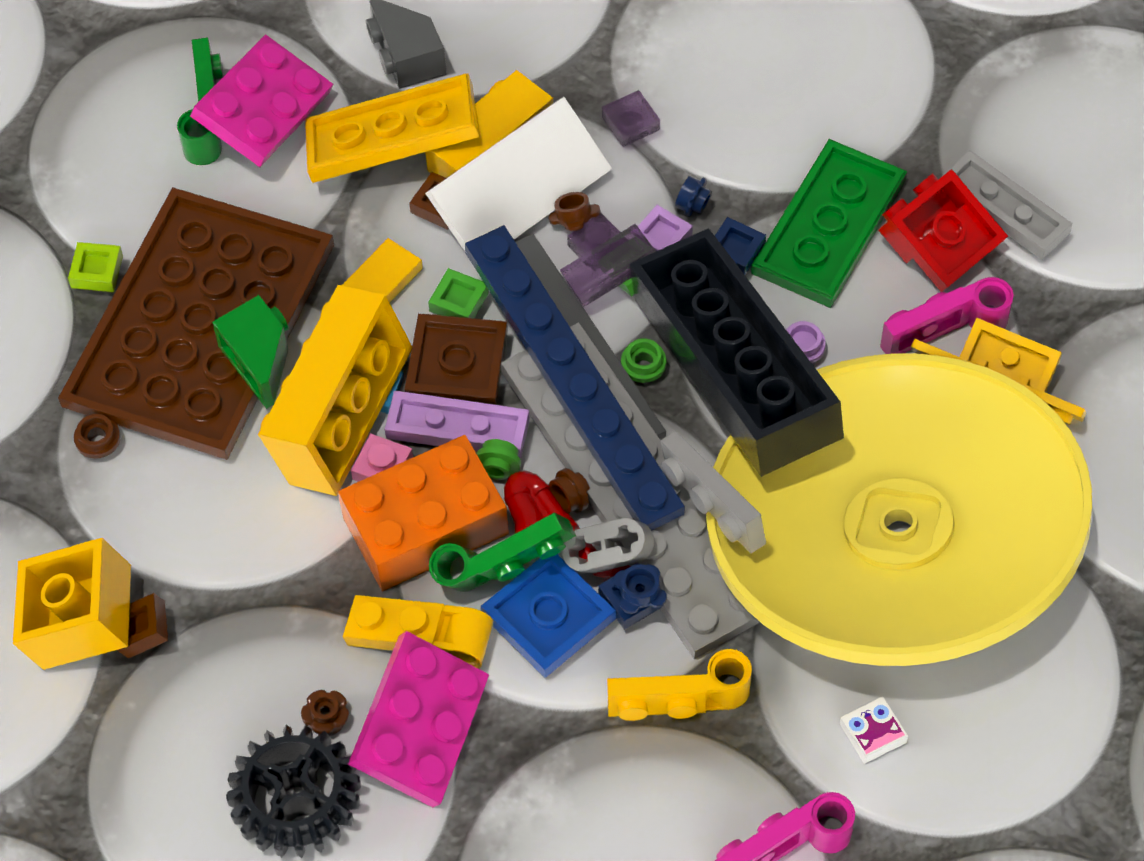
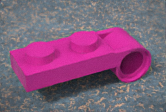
M987 277L964 288L961 286L949 293H937L923 305L910 311L901 310L890 316L883 324L880 347L885 354L906 353L912 350L911 345L914 339L927 343L966 324H969L972 328L976 318L1005 329L1013 302V290L1006 281L996 277ZM985 305H991V306H994V307H996V308H989V307H987V306H985Z
M823 793L798 809L796 807L784 816L778 812L768 817L758 827V833L744 842L736 839L728 843L718 852L715 861H777L806 841H809L820 852L837 853L843 850L851 840L855 820L854 806L847 797L840 793ZM828 816L835 817L841 821L843 826L838 829H827L819 823V820Z

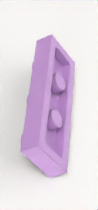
M394 391L385 426L386 439L440 446L462 435H466L475 452L482 448L485 441L500 439L514 444L519 450L518 457L521 458L530 416L528 409Z

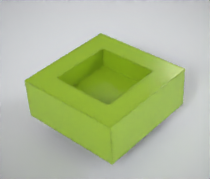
M77 242L68 276L70 287L73 289L115 292L123 259L121 246Z

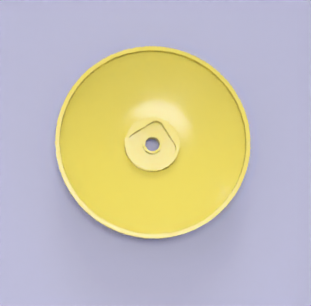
M902 353L865 356L819 368L817 371L841 401L843 439L762 477L731 434L721 448L713 468L761 514L766 544L751 554L738 540L735 542L728 540L721 531L717 520L710 512H707L706 521L713 558L722 578L743 607L764 626L804 649L827 657L877 666H910L955 659L983 650L1005 640L1026 627L1061 595L1073 578L1089 540L1092 521V486L1088 466L1071 430L1047 403L1025 386L1003 374L967 361L938 355ZM896 521H903L911 525L902 532H894L887 528V526Z

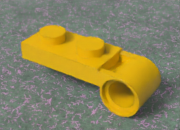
M355 595L342 637L348 646L393 651L399 635L408 631L479 669L482 666L493 619L488 614L469 607Z
M724 649L711 657L708 663L707 674L607 678L608 717L619 716L623 720L635 721L647 717V715L668 714L672 718L684 719L692 717L696 713H706V710L738 708L747 701L750 694L752 674L750 660L738 650ZM730 674L739 678L740 681L735 684H725L719 681L718 678L722 675Z

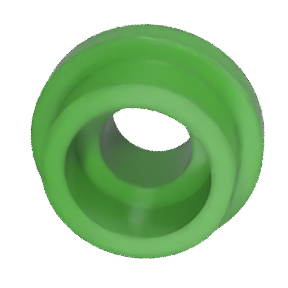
M642 338L634 340L625 348L621 356V364L633 381L646 383L658 379L664 373L666 355L655 341ZM644 360L650 362L651 364L639 365L636 363Z
M500 439L487 440L483 443L482 448L476 452L486 472L492 479L503 480L520 471L521 459L518 457L519 450L508 441Z

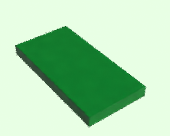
M828 139L751 266V274L831 308L884 219L882 214L891 207L904 185L907 171Z

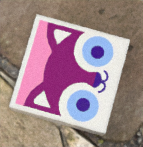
M883 696L840 718V726L864 764L907 743V733Z

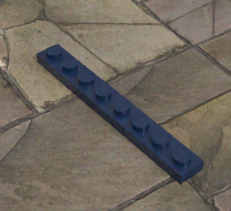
M505 225L466 242V255L634 520L645 523L652 531L684 515L685 506Z

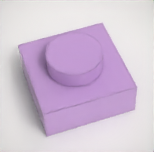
M656 205L631 233V236L654 253L692 236L693 225Z

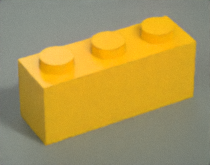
M516 70L505 80L496 82L489 90V93L475 103L479 137L425 152L427 171L429 173L434 172L445 178L449 177L554 103L553 97Z

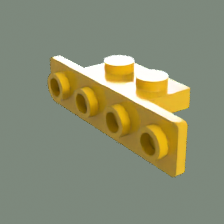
M976 318L960 357L917 339L913 340L911 348L917 354L944 356L984 366L1025 386L1047 403L1065 424L1070 425L1073 418L1081 422L1084 421L1087 414L1084 408L1046 393L1062 357V352L979 318Z

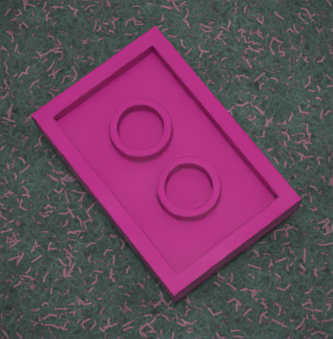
M265 34L194 106L190 117L261 167L329 95L334 84Z
M405 631L397 639L348 765L432 808L440 805L489 674Z

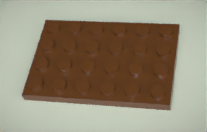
M172 187L60 393L58 399L61 407L87 416L102 414L119 426L228 460L258 397L218 347L212 322L259 295L270 309L276 306L283 314L289 330L285 331L287 341L334 247L333 235Z

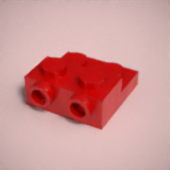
M952 169L940 179L934 173L928 176L913 189L918 197L909 204L902 198L882 214L887 222L878 229L907 264L910 260L914 259L940 292H943L1009 237Z

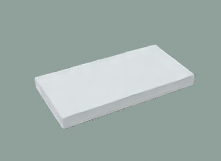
M562 97L425 194L465 251L466 242L505 225L513 239L517 238L555 210L554 203L560 196L570 192H581L609 172L612 167L566 98Z

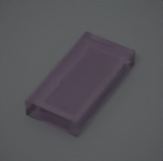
M633 224L560 269V272L578 300L585 307L631 278L629 263L656 251L638 226Z

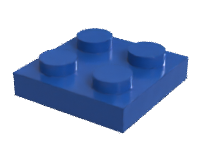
M558 554L547 559L539 558L480 606L481 611L493 619V627L544 678L616 620V610L574 569L570 568Z

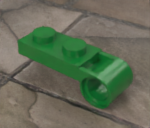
M208 37L191 40L198 102L216 85L217 79L223 78L220 53L212 54ZM191 109L183 113L177 122L183 154L186 160L194 165H208L220 156L222 151L221 139L190 117L193 110Z
M554 512L479 554L457 544H443L432 553L429 561V571L432 578L440 585L461 592L471 591L492 579H498V581L503 582L518 576L525 570L523 565L537 557L547 559L557 555L566 548L564 542L574 538L576 534L569 519ZM462 556L464 570L459 577L452 579L450 574L451 564L456 558Z

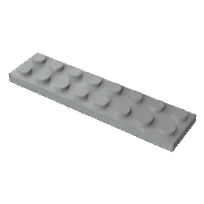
M578 322L571 326V330L663 471L661 462L664 461V455L659 437ZM527 350L501 362L502 374L524 407L529 410L530 416L565 468L571 469L574 473L579 472L588 482L590 487L587 491L589 504L602 523L621 518L633 519ZM670 482L685 506L684 515L652 530L654 537L652 551L645 560L638 563L654 565L659 569L660 589L664 590L667 594L666 603L662 606L661 611L693 659L755 626L760 621L743 607L722 578L713 558L707 530L706 514L697 509L690 498L689 492L681 484L675 486ZM628 531V538L616 541V544L631 550V544L638 541V535Z

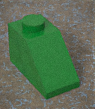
M258 295L212 323L218 347L267 409L274 405L288 354L285 331L289 330V327L280 310L276 306L270 309Z

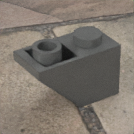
M369 0L371 18L365 20L369 37L373 44L380 43L382 50L378 52L384 73L386 75L393 74L399 89L447 75L444 47L431 17L384 0Z

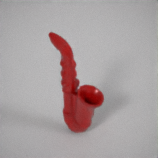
M524 470L515 472L508 478L504 485V501L515 523V534L554 512L569 519L574 531L580 529L571 515L564 511L549 490V485L540 476ZM585 542V548L579 550L578 556L579 558L587 559L589 553L597 550L592 544ZM626 565L592 574L596 577L610 579L617 572L626 570L631 566Z

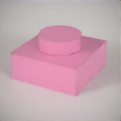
M370 433L351 469L352 479L359 482L413 458L412 448Z

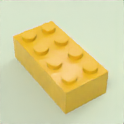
M337 285L330 300L323 306L320 319L310 338L306 339L303 343L301 354L290 375L284 379L281 392L271 411L263 418L258 436L289 485L337 496L412 350V345L385 294Z

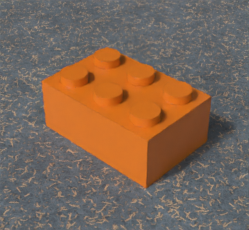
M462 435L338 491L343 519L381 591H385L429 571V561L432 553L443 544L453 543L473 551L509 534L507 507L466 435Z

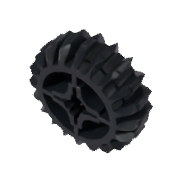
M286 724L283 729L284 736L275 738L272 732L266 730L264 734L266 744L260 746L253 741H249L247 748L251 757L236 755L235 765L238 772L229 773L227 781L232 790L227 792L226 800L228 806L233 808L230 813L233 823L242 825L240 831L247 841L256 837L257 848L262 852L274 843L276 855L281 858L286 854L288 847H294L296 855L302 858L305 854V845L313 843L314 848L322 853L324 849L322 838L328 836L332 840L339 842L341 832L338 825L352 826L354 819L350 810L358 809L360 806V797L355 792L360 790L361 780L359 775L354 774L357 769L348 765L351 756L345 757L347 752L345 745L341 741L331 745L330 734L325 730L313 739L312 729L307 724L301 730L300 735H294L292 728ZM293 762L292 764H290V765H288V766H281V765H284V764ZM320 767L334 780L329 797L323 795L320 787L315 785L318 780L316 773ZM259 785L266 787L268 794L273 796L270 801L271 810L268 815L260 811L255 805V796ZM295 787H302L303 789L296 794ZM292 788L293 795H287L285 792ZM309 815L306 818L293 821L295 818L299 816Z

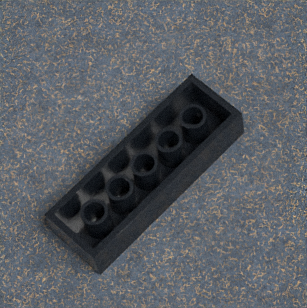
M709 228L629 263L635 301L761 477L844 438L841 401Z

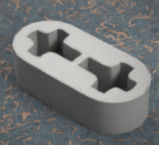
M621 518L575 530L576 536L564 542L566 548L562 551L565 563L570 568L584 573H597L645 560L654 546V537L651 529L645 523L630 518ZM628 531L638 535V541L631 544V550L614 545V542L628 538ZM585 542L597 546L601 545L602 550L589 553L587 559L579 558L578 556L579 550L585 548Z

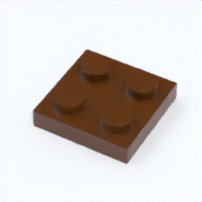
M418 313L405 392L496 405L501 378V362L504 359L508 334L507 321Z

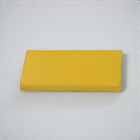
M469 73L306 118L307 172L312 183L478 138L474 91Z

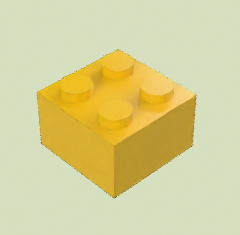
M103 538L18 561L13 645L43 670L128 647L131 564Z

